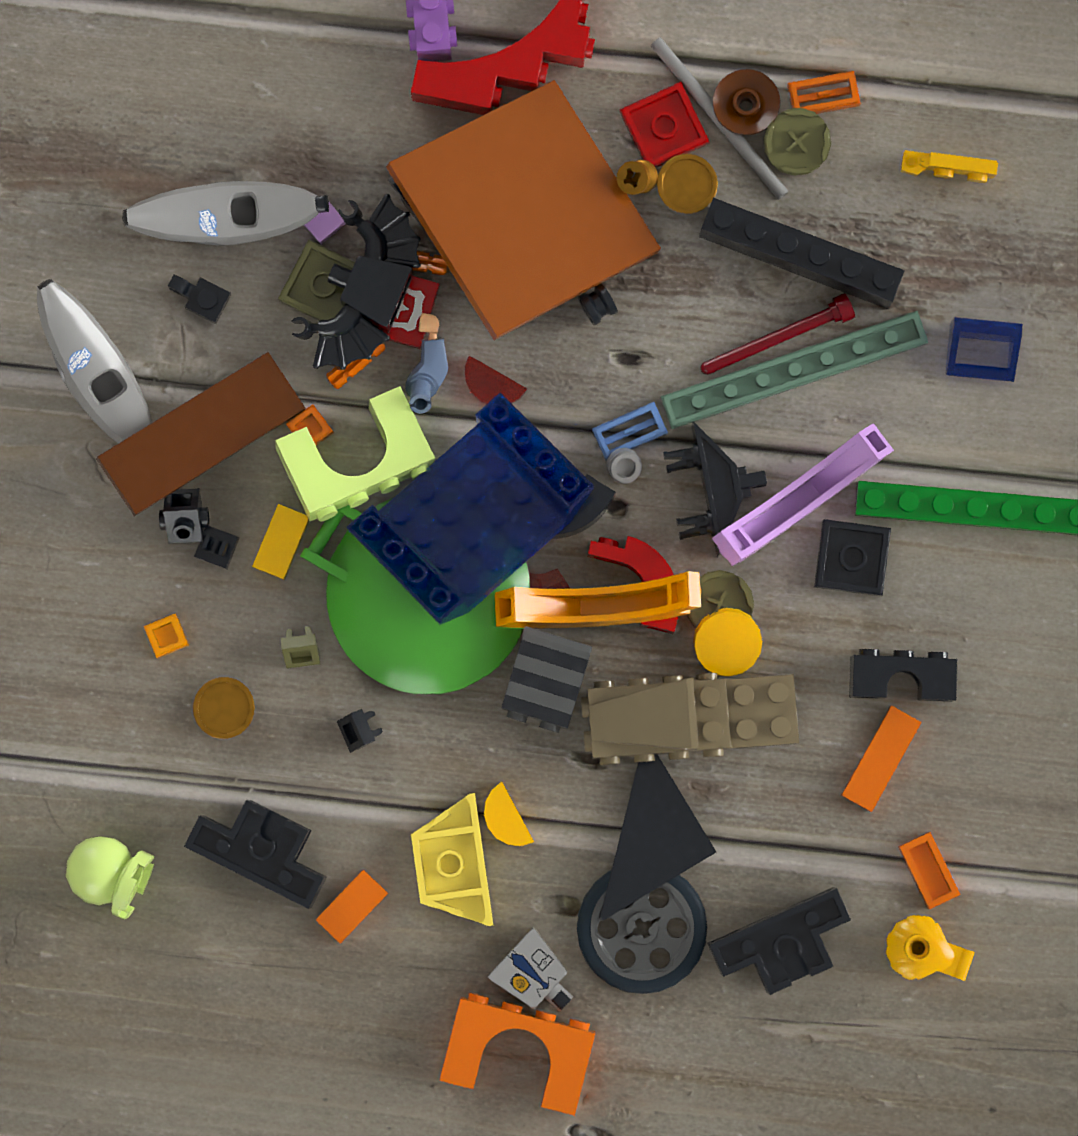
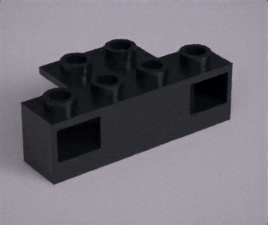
M246 799L232 829L205 815H199L184 847L307 909L312 908L327 876L297 862L312 830L252 800Z
M832 887L707 944L723 977L754 964L766 992L771 995L792 986L791 982L809 974L812 977L834 967L819 934L851 921V918L838 889Z

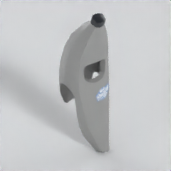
M256 181L215 182L207 185L171 190L137 202L123 210L122 220L124 226L138 233L161 240L194 242L217 246L236 245L268 239L297 229L307 224L319 213L329 212L328 195L317 196L303 188L286 184Z
M48 279L37 286V305L41 325L61 378L79 405L117 443L122 442L153 423L148 405L133 372L120 350L94 316L74 296L53 280Z

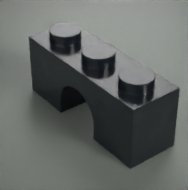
M859 649V655H852L850 657L849 698L885 699L887 698V687L890 678L895 673H906L916 681L918 701H956L957 659H948V652H928V658L914 657V651L894 650L893 656H880V650Z

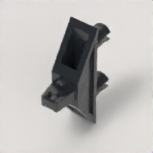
M694 421L691 425L695 442L693 447L663 452L664 460L680 459V461L666 466L667 473L697 467V470H700L708 508L706 514L681 519L676 518L677 526H694L679 532L680 540L706 534L714 537L733 523L742 499L752 496L750 489L764 487L767 484L765 471L747 473L746 466L737 467L726 453ZM715 544L716 554L718 558L720 552L718 546Z

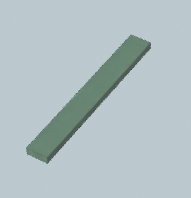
M914 311L661 396V401L671 430L691 424L693 421L697 422L928 344V339L918 311Z

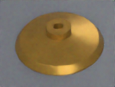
M682 154L668 160L661 168L657 179V189L662 201L672 210L685 214L696 213L706 208L712 202L718 188L717 175L713 167L702 157L693 154Z
M219 677L205 683L197 692L193 703V714L198 726L206 734L219 739L232 738L245 731L253 719L255 710L254 699L249 689L240 681L229 677Z

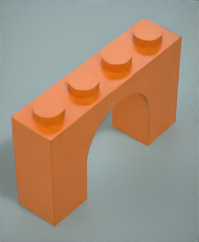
M469 992L468 998L461 997L439 1081L473 1089L482 1053L487 1043L495 1035L508 1029L527 1030L543 1041L550 1055V1070L541 1107L575 1116L595 1038V1031L589 1030L590 1023L571 1018L569 1024L555 1021V1014L536 1010L535 1015L523 1013V1006L506 1001L502 1002L501 1007L488 1004L489 997Z

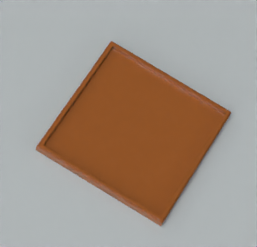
M555 80L389 162L386 166L493 340L502 337L644 261L661 250V247L628 195L618 186L615 174Z

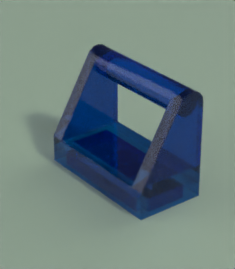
M954 317L950 322L946 375L1014 382L1023 324ZM959 338L1009 342L1007 368L955 363Z

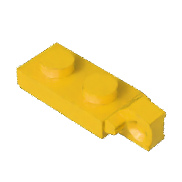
M908 150L903 152L901 172L913 176H918L925 170H932L935 177L953 178L954 174L967 175V181L987 183L988 178L993 179L997 175L998 163L995 160Z

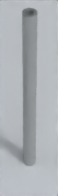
M661 37L651 44L653 50L677 79L681 81L682 85L778 200L785 196L788 190L742 135L732 133L720 124L713 110L712 98Z

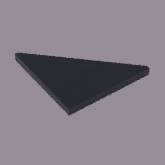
M655 754V761L638 762L600 914L602 921L716 853L715 848L658 754Z

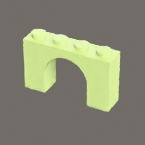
M401 386L369 399V411L384 440L386 452L380 464L366 474L346 476L329 468L321 458L307 427L275 440L276 451L310 522L317 518L319 521L328 520L338 513L337 510L347 505H350L351 508L357 507L369 500L368 496L381 491L382 494L389 493L397 489L401 481L410 477L413 480H418L431 473V468L434 467L435 456L410 408Z

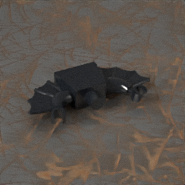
M390 194L384 195L369 220L362 218V212L353 200H348L354 209L353 214L347 216L340 209L338 210L345 224L357 227L356 231L365 241L364 256H358L352 270L334 264L330 271L327 282L344 289L340 298L343 307L334 318L318 320V323H312L303 317H296L292 320L295 324H305L304 331L299 334L292 333L293 336L307 340L314 333L319 334L313 362L314 369L332 365L345 370L346 366L355 360H370L374 350L382 343L390 340V336L385 332L390 333L414 274L411 267L419 268L421 266L417 257V247L421 238L410 227V213L397 208L392 202Z

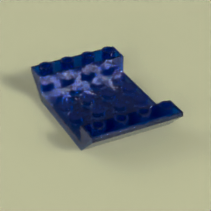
M501 392L475 414L477 425L431 464L426 472L421 473L379 511L371 505L346 527L439 625L465 615L475 608L566 527L594 489V485Z

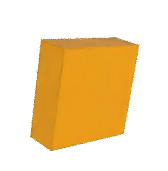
M176 613L144 626L156 658H161L189 646Z

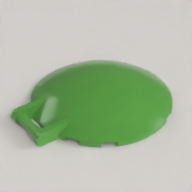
M441 491L412 492L390 498L365 514L347 505L338 509V513L334 517L324 521L309 548L305 547L300 557L328 573L326 588L328 615L333 632L342 649L365 674L392 689L411 694H444L466 688L498 668L510 655L523 633L524 628L496 627L495 592L512 587L530 588L529 571L524 554L511 531L495 514L481 504L466 497ZM345 516L353 522L328 561L321 557L320 554L341 519Z

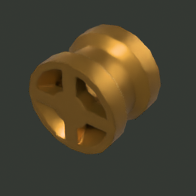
M647 160L625 162L617 172L618 186L626 194L647 193L654 189L657 184V169Z

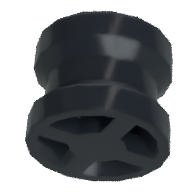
M602 283L595 286L594 291L590 294L583 293L578 296L584 312L594 326L601 322L602 317L606 315L613 316L618 313L612 297Z

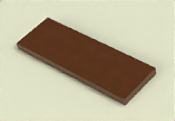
M269 352L97 456L96 460L135 517L303 412L306 408Z

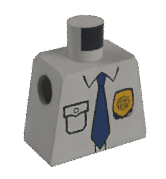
M532 928L488 975L491 981L534 1009L545 998L560 1012L573 998L559 984L568 973L535 928Z

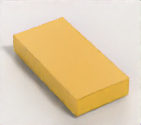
M278 504L252 567L285 580L309 523L307 515Z

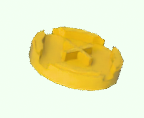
M739 609L717 610L718 612L705 616L695 629L693 645L697 659L705 669L712 673H717V675L733 676L741 674L752 667L761 654L763 641L760 629L750 615Z

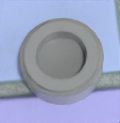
M619 448L609 455L606 467L613 480L618 483L627 484L639 477L642 471V462L632 449Z

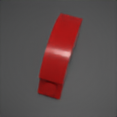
M628 536L625 549L618 547V541L599 537L598 542L591 541L587 557L624 566L632 570L642 582L674 575L660 553L637 538ZM678 617L641 622L640 626L674 634Z

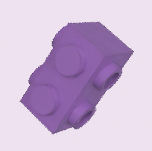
M406 0L407 18L414 17L415 30H408L410 51L417 50L418 60H452L451 47H457L456 27H449L448 14H454L453 0Z

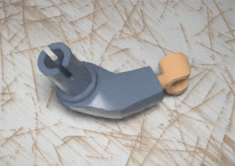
M422 313L420 316L419 331L429 333L428 339L421 340V361L407 377L405 387L407 394L411 397L409 405L411 404L410 408L418 414H423L430 410L431 397L436 394L448 372L444 338H437L439 320L435 315Z

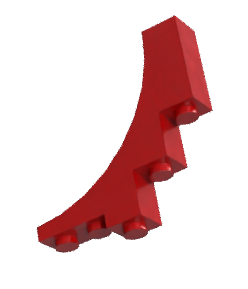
M559 0L541 24L518 42L490 55L473 60L455 62L417 60L411 88L412 101L485 115L491 112L493 107L499 108L503 88L497 87L498 85L533 91L538 88L539 82L545 83L549 63L544 61L583 68L585 58L592 59L595 39L590 38V27L579 25V23L585 24L589 4L583 3L584 0Z

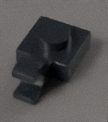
M174 274L168 284L169 290L189 299L185 306L187 310L214 324L219 320L231 296V292L201 277L195 286Z

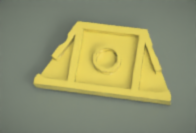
M471 793L411 834L421 904L482 923L486 926H492L494 924L475 793Z

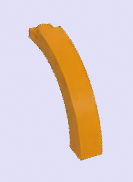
M687 571L647 582L597 588L541 589L512 587L495 592L496 627H597L648 622L690 614V610L701 607L699 572Z

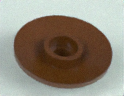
M752 69L737 70L726 75L717 85L713 95V110L717 120L724 128L739 135H754L766 130L772 120L773 122L775 121L780 109V94L775 83L767 75ZM747 101L751 103L752 108L744 111L740 108V104Z

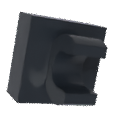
M209 526L204 529L203 541L199 542L194 557L228 569L239 537Z
M360 709L337 721L350 753L374 742L375 737L383 732L382 728L370 729L367 720L376 715L374 711L364 713Z

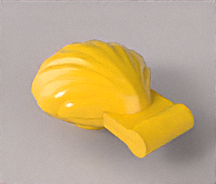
M911 915L897 922L886 939V955L892 969L908 980H920L938 971L965 981L975 953L948 943L939 924L935 923L928 916Z

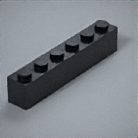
M714 197L699 236L702 239L889 309L893 303L905 270Z

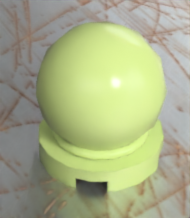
M102 836L88 838L76 845L67 860L66 878L72 892L83 901L95 905L112 903V914L125 920L129 918L135 909L130 906V903L136 892L141 895L144 893L154 864L151 863L154 856L141 850L132 857L128 848L115 838Z

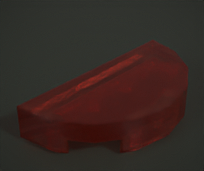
M470 355L468 356L465 365L466 384L471 394L481 403L493 407L508 406L520 400L528 391V388Z

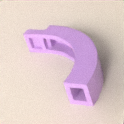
M874 423L869 425L772 498L720 531L712 540L718 546L721 555L732 566L742 562L893 452V448Z

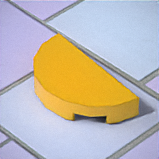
M500 782L491 790L485 801L484 817L488 829L496 839L507 845L524 846L534 843L503 782Z

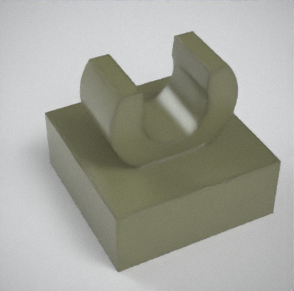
M309 626L305 627V635L293 636L292 629H287L286 637L281 638V649L286 668L320 664L315 634H312L311 628Z

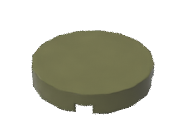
M804 108L787 109L779 113L775 121L773 122L772 120L765 130L763 137L764 153L770 164L782 173L792 176L809 174L819 168L828 157L831 147L830 131L823 119L814 111Z
M723 570L707 572L699 577L701 607L692 609L690 614H687L695 629L705 616L718 612L717 610L723 608L739 609L752 617L754 600L752 591L745 580Z

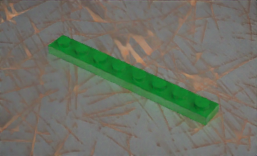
M868 481L857 482L855 516L1078 535L1077 499Z

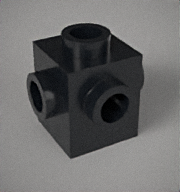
M199 488L178 489L164 498V508L159 510V524L161 530H166L169 544H188L203 541L204 528L210 526L208 507H202Z

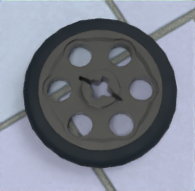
M611 870L608 871L592 885L585 895L578 913V942L586 963L607 984L625 992L647 994L660 992L676 985L690 974L699 962L706 945L708 928L706 913L698 893L681 875L676 876L658 887L665 889L669 895L668 903L664 907L656 908L652 906L649 901L650 893L633 902L630 907L624 908L610 916L609 918L617 923L618 930L615 936L607 939L600 936L597 928L601 921L600 914ZM660 917L658 921L652 923V926L648 928L649 936L644 938L641 934H637L636 936L632 935L624 939L626 935L632 933V930L636 928L635 921L640 918L643 922H647L648 920L652 921ZM676 917L683 919L687 927L685 934L678 938L670 936L666 928L669 920ZM622 948L631 949L635 954V962L629 968H621L615 961L616 953ZM664 948L668 951L670 960L665 967L657 968L651 964L650 954L654 949Z

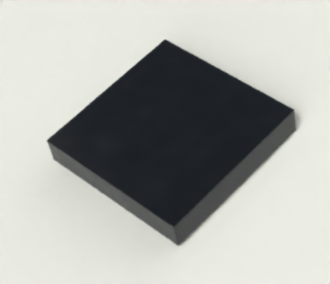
M823 519L814 587L883 596L891 528Z

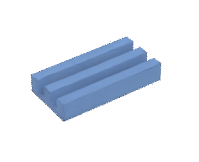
M655 402L592 428L605 461L616 449H634L668 434ZM647 413H652L653 418L603 438V432ZM653 425L658 427L653 432L611 450L607 447V445Z

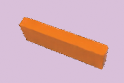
M891 705L841 796L872 812L922 722Z

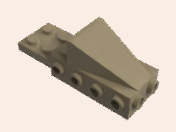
M717 673L698 674L697 681H693V678L683 679V676L662 677L663 683L649 684V678L629 679L628 686L616 687L614 681L594 682V688L587 689L588 697H581L582 717H589L590 731H584L585 752H592V760L600 759V765L620 764V757H634V762L655 761V754H668L669 760L689 759V752L703 751V757L724 756L723 750L734 748L799 744L794 674L718 679Z

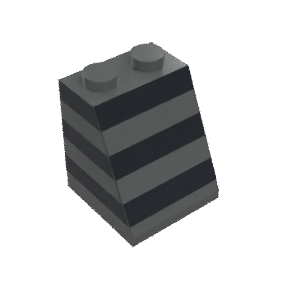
M526 626L501 707L508 711L506 717L526 723L528 717L541 721L540 728L559 733L561 727L568 729L587 669L592 646Z

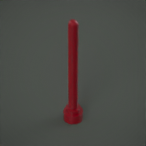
M845 293L834 297L832 302L827 304L828 308L703 362L700 367L701 372L709 375L832 320L835 323L839 321L845 323L852 320L856 316L851 302Z

